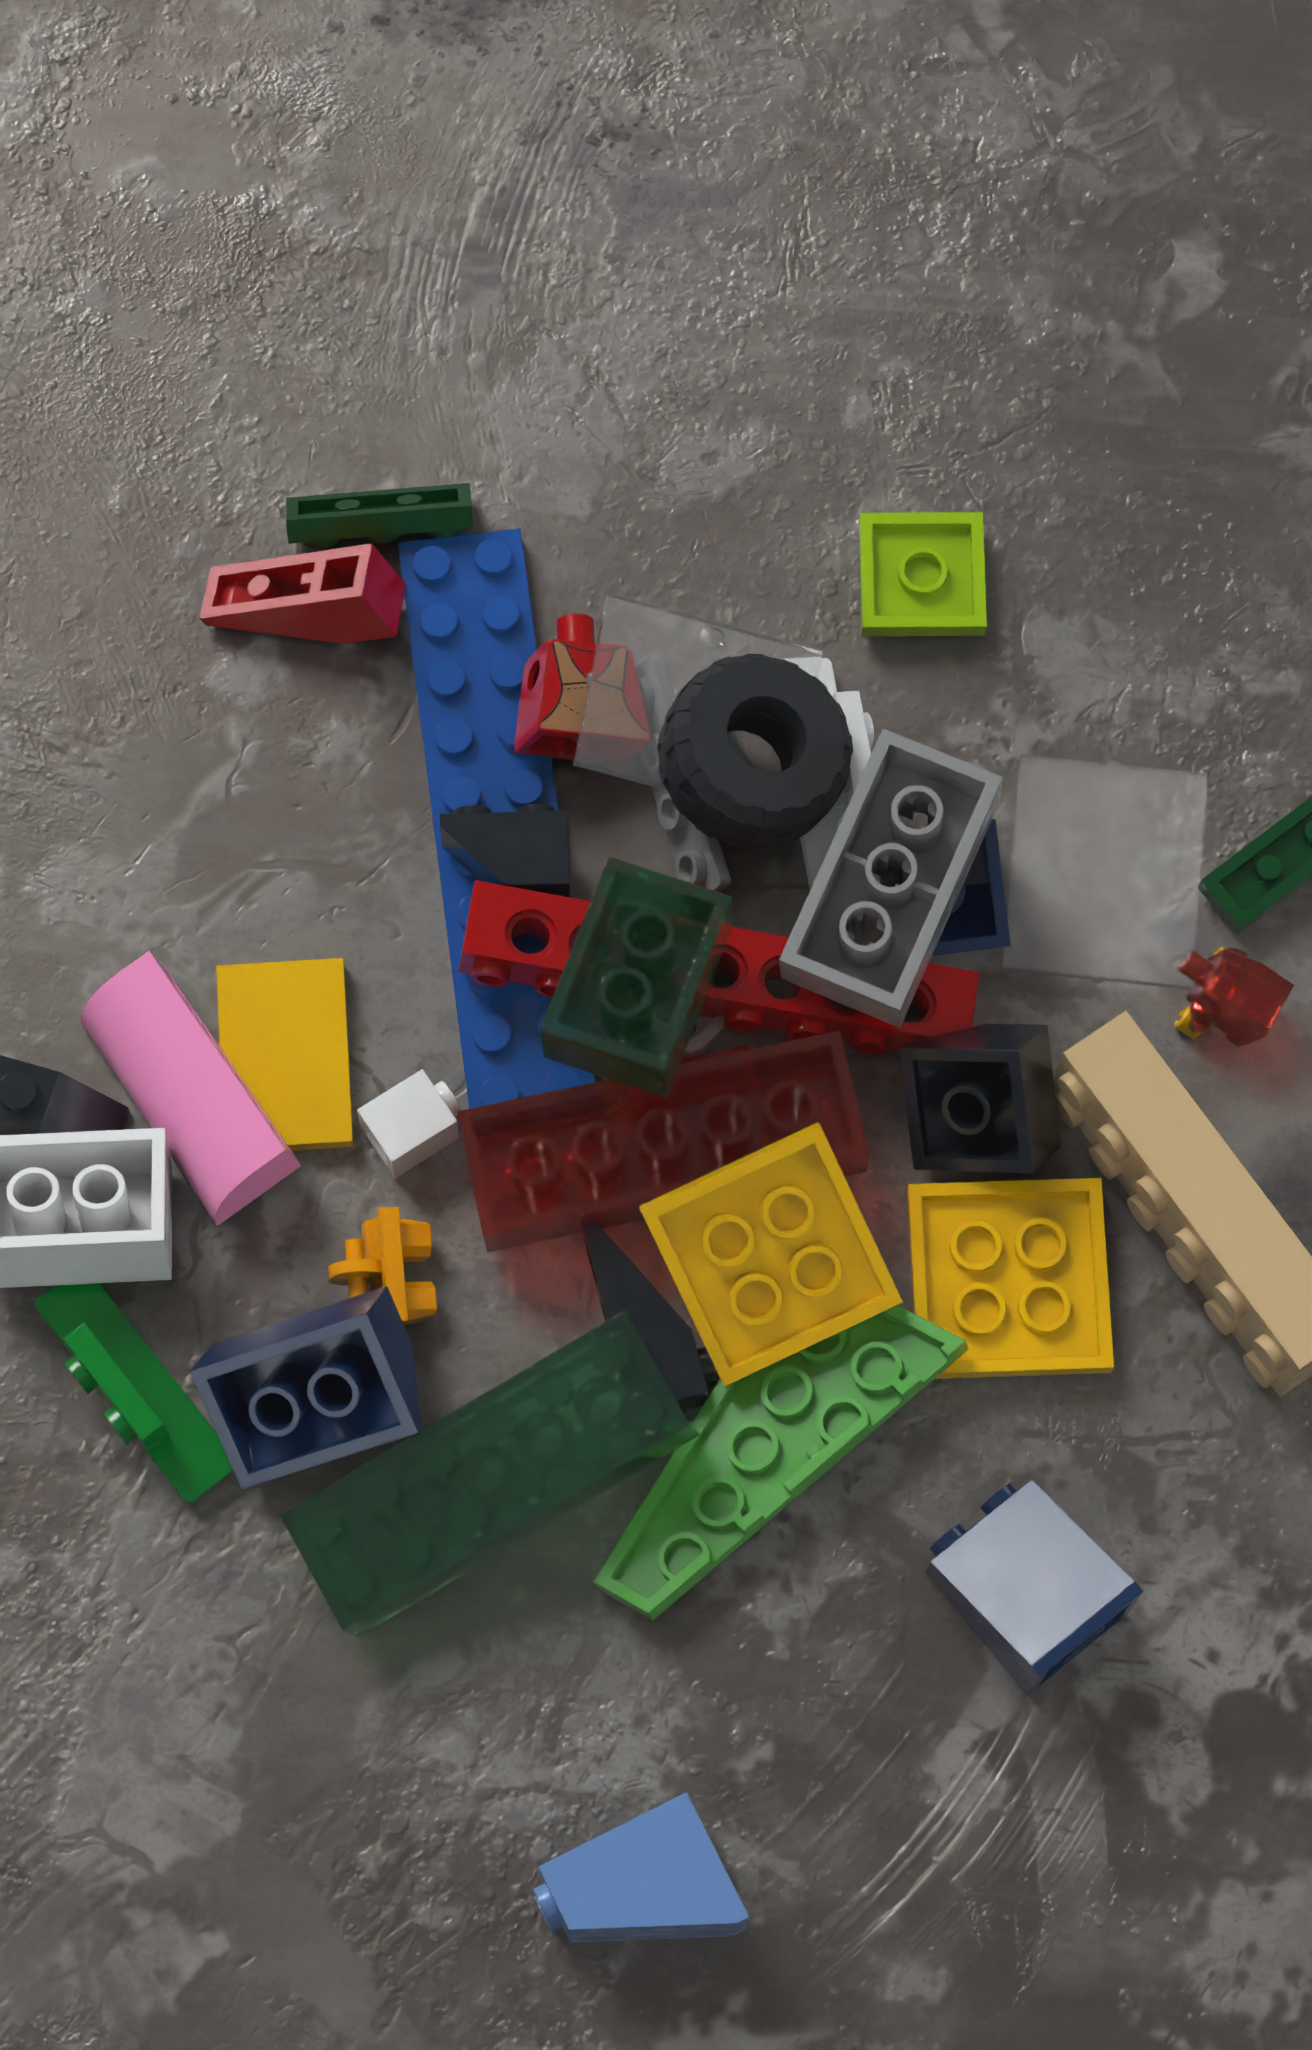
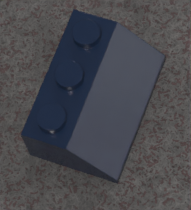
M387 1286L213 1343L190 1371L241 1489L416 1434L421 1429L413 1345Z

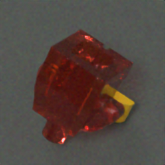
M1220 947L1208 960L1191 949L1184 955L1177 967V971L1195 982L1186 997L1191 1006L1185 1007L1180 1012L1179 1016L1182 1018L1179 1021L1176 1020L1174 1026L1192 1040H1195L1203 1031L1214 1026L1226 1035V1039L1240 1048L1265 1038L1294 985L1266 965L1249 959L1248 954L1241 949Z

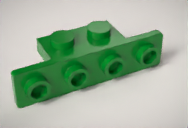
M100 1283L55 1285L35 1301L36 1310L72 1355L70 1359L64 1362L68 1371L87 1395L96 1388L101 1392L111 1405V1408L103 1413V1415L126 1445L137 1439L187 1504H194L234 1473L215 1430Z

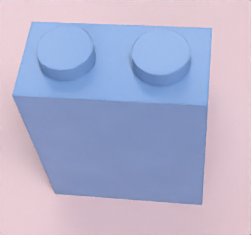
M687 1792L539 1866L540 1882L542 1885L533 1889L535 1901L551 1933L563 1928L570 1943L730 1937L745 1931L749 1915Z

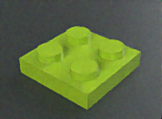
M983 512L860 513L861 637L985 636L987 614Z

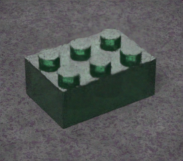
M608 857L540 1028L544 1058L667 1098L733 927L732 896L613 857Z

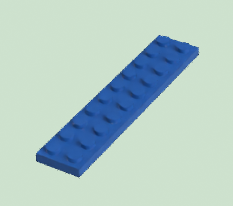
M518 528L447 538L398 543L402 580L406 583L404 596L473 1138L600 1123L584 996L572 993V996L569 998H551L537 993L534 990V986L509 982L504 987H490L474 982L469 974L458 973L474 882L479 880L442 847L440 814H453L455 809L469 805L487 807L491 809L492 813L517 812L519 807L528 804H546L554 807L555 811H558L551 757L518 754L514 750L524 666L526 661L537 651L521 530ZM522 934L512 939L514 946L523 953L535 954L545 949L542 941L534 935Z

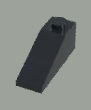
M597 1222L583 1224L584 1243L631 1424L703 1406L708 1398L707 1386L717 1384L714 1365L706 1347L696 1348L692 1329Z

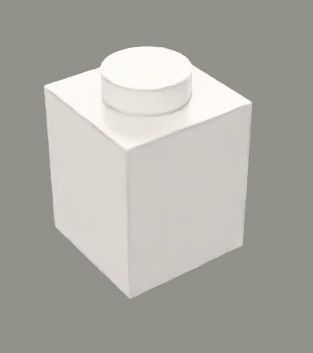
M423 1069L357 1109L361 1129L394 1179L459 1139L458 1123L455 1117L462 1114V1110L456 1098L443 1081L433 1085Z

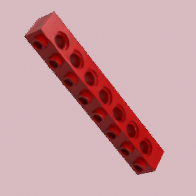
M477 880L474 882L458 973L469 974L474 982L485 986L504 987L509 982L534 986V990L537 993L551 998H569L572 996V993L596 997L599 1004L618 1010L633 1009L635 1005L656 1008L659 1005L661 1006L660 1012L663 1016L679 1021H694L699 1016L713 1019L716 1016H723L724 1025L735 1031L752 1033L758 1032L762 1028L785 1031L788 1038L801 1043L818 1044L824 1042L825 1039L850 1043L849 1047L852 1050L867 1055H882L887 1053L888 1050L899 1052L898 1048L904 1043L971 1028L980 972L929 963L911 1002V1005L917 1009L921 1020L914 1023L903 1021L901 1027L898 1028L858 1010H839L830 1002L829 998L781 979L779 959L789 937ZM522 934L534 935L542 941L545 949L535 954L523 953L514 946L512 939ZM582 946H595L605 953L608 961L601 965H588L578 958L575 951ZM646 957L660 958L669 966L670 973L662 977L648 975L640 967L639 961ZM708 967L721 969L729 974L733 985L727 988H715L705 981L702 971ZM774 979L783 980L792 986L796 997L789 1000L777 999L768 992L765 983Z

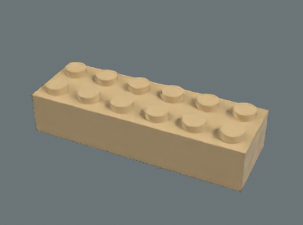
M1124 1011L1063 1052L1054 1077L1058 1116L1069 1128L1073 1129L1076 1126L1080 1128L1092 1144L1088 1150L1096 1167L1107 1179L1111 1180L1116 1177L1130 1195V1198L1127 1199V1205L1136 1221L1146 1231H1150L1153 1228L1156 1230L1169 1248L1165 1251V1255L1174 1272L1185 1283L1194 1281L1208 1300L1204 1303V1308L1212 1323L1224 1335L1232 1332L1246 1351L1243 1361L1250 1374L1262 1387L1267 1388L1271 1385L1281 1398L1312 1376V1256L1129 1013Z

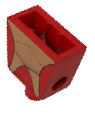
M585 614L564 615L556 621L557 639L545 641L526 661L524 666L514 742L515 753L625 766L649 744V733L631 654L624 648L595 644L594 619L591 616Z

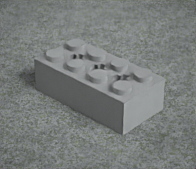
M883 728L779 959L781 979L900 1028L999 805L1002 795L1003 777ZM915 813L925 814L928 816L927 827L921 826L920 829L907 827L904 817L913 821ZM890 870L900 871L902 873V884H895V887L881 885V877L878 875L881 874L888 878ZM864 927L874 928L877 934V942L874 944L870 942L867 946L856 944L855 935L852 932L855 931L862 935Z

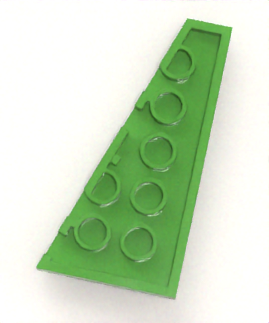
M896 1305L727 1386H724L721 1379H719L593 1581L600 1591L651 1620L656 1619L968 1351L966 1341Z

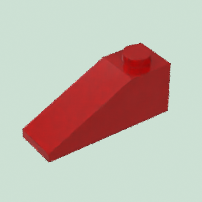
M372 543L215 566L210 568L199 619L206 626L339 644L396 637L406 583Z

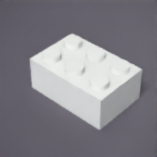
M165 1128L0 1135V1288L172 1280V1164Z

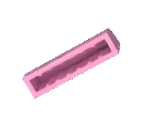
M150 951L110 978L90 998L82 1012V1026L151 1128H165L170 1157L217 1226L302 1166L172 975Z

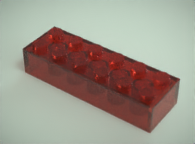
M840 1030L457 1111L487 1253L583 1233V1224L597 1222L601 1228L644 1220L639 1206L819 1122L844 1177L867 1172L869 1152Z

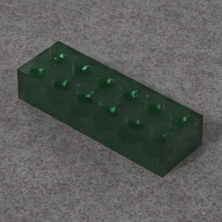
M624 1310L279 1515L343 1631L359 1637L700 1436V1433L636 1322Z

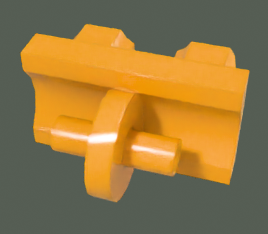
M379 1207L376 1218L364 1221L361 1224L362 1239L353 1238L344 1241L346 1260L328 1266V1280L332 1284L348 1286L349 1298L387 1286L404 1325L428 1321L437 1312L436 1288L433 1282H405L403 1262H424L430 1257L432 1248L430 1224L400 1219L399 1207Z

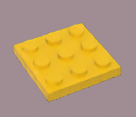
M819 1122L639 1206L724 1386L903 1303Z
M1101 1178L908 1184L906 1195L913 1313L966 1341L969 1349L935 1379L1112 1373L1114 1369Z

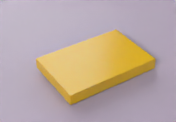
M344 958L216 965L219 1045L291 1151L354 1147Z

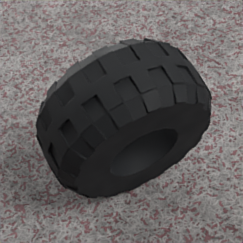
M746 654L731 658L729 656L715 661L705 670L699 671L683 687L670 706L660 730L657 744L659 756L658 770L661 781L671 797V802L679 813L684 815L696 826V829L708 837L716 838L728 843L730 846L743 849L780 847L782 844L794 839L797 840L810 832L829 813L842 793L851 771L850 763L851 755L853 754L852 735L849 733L846 722L847 718L840 704L832 697L827 687L818 678L799 668V665L785 659L764 656V654ZM746 731L760 736L776 752L780 759L782 772L766 773L748 766L737 757L729 743L728 732Z

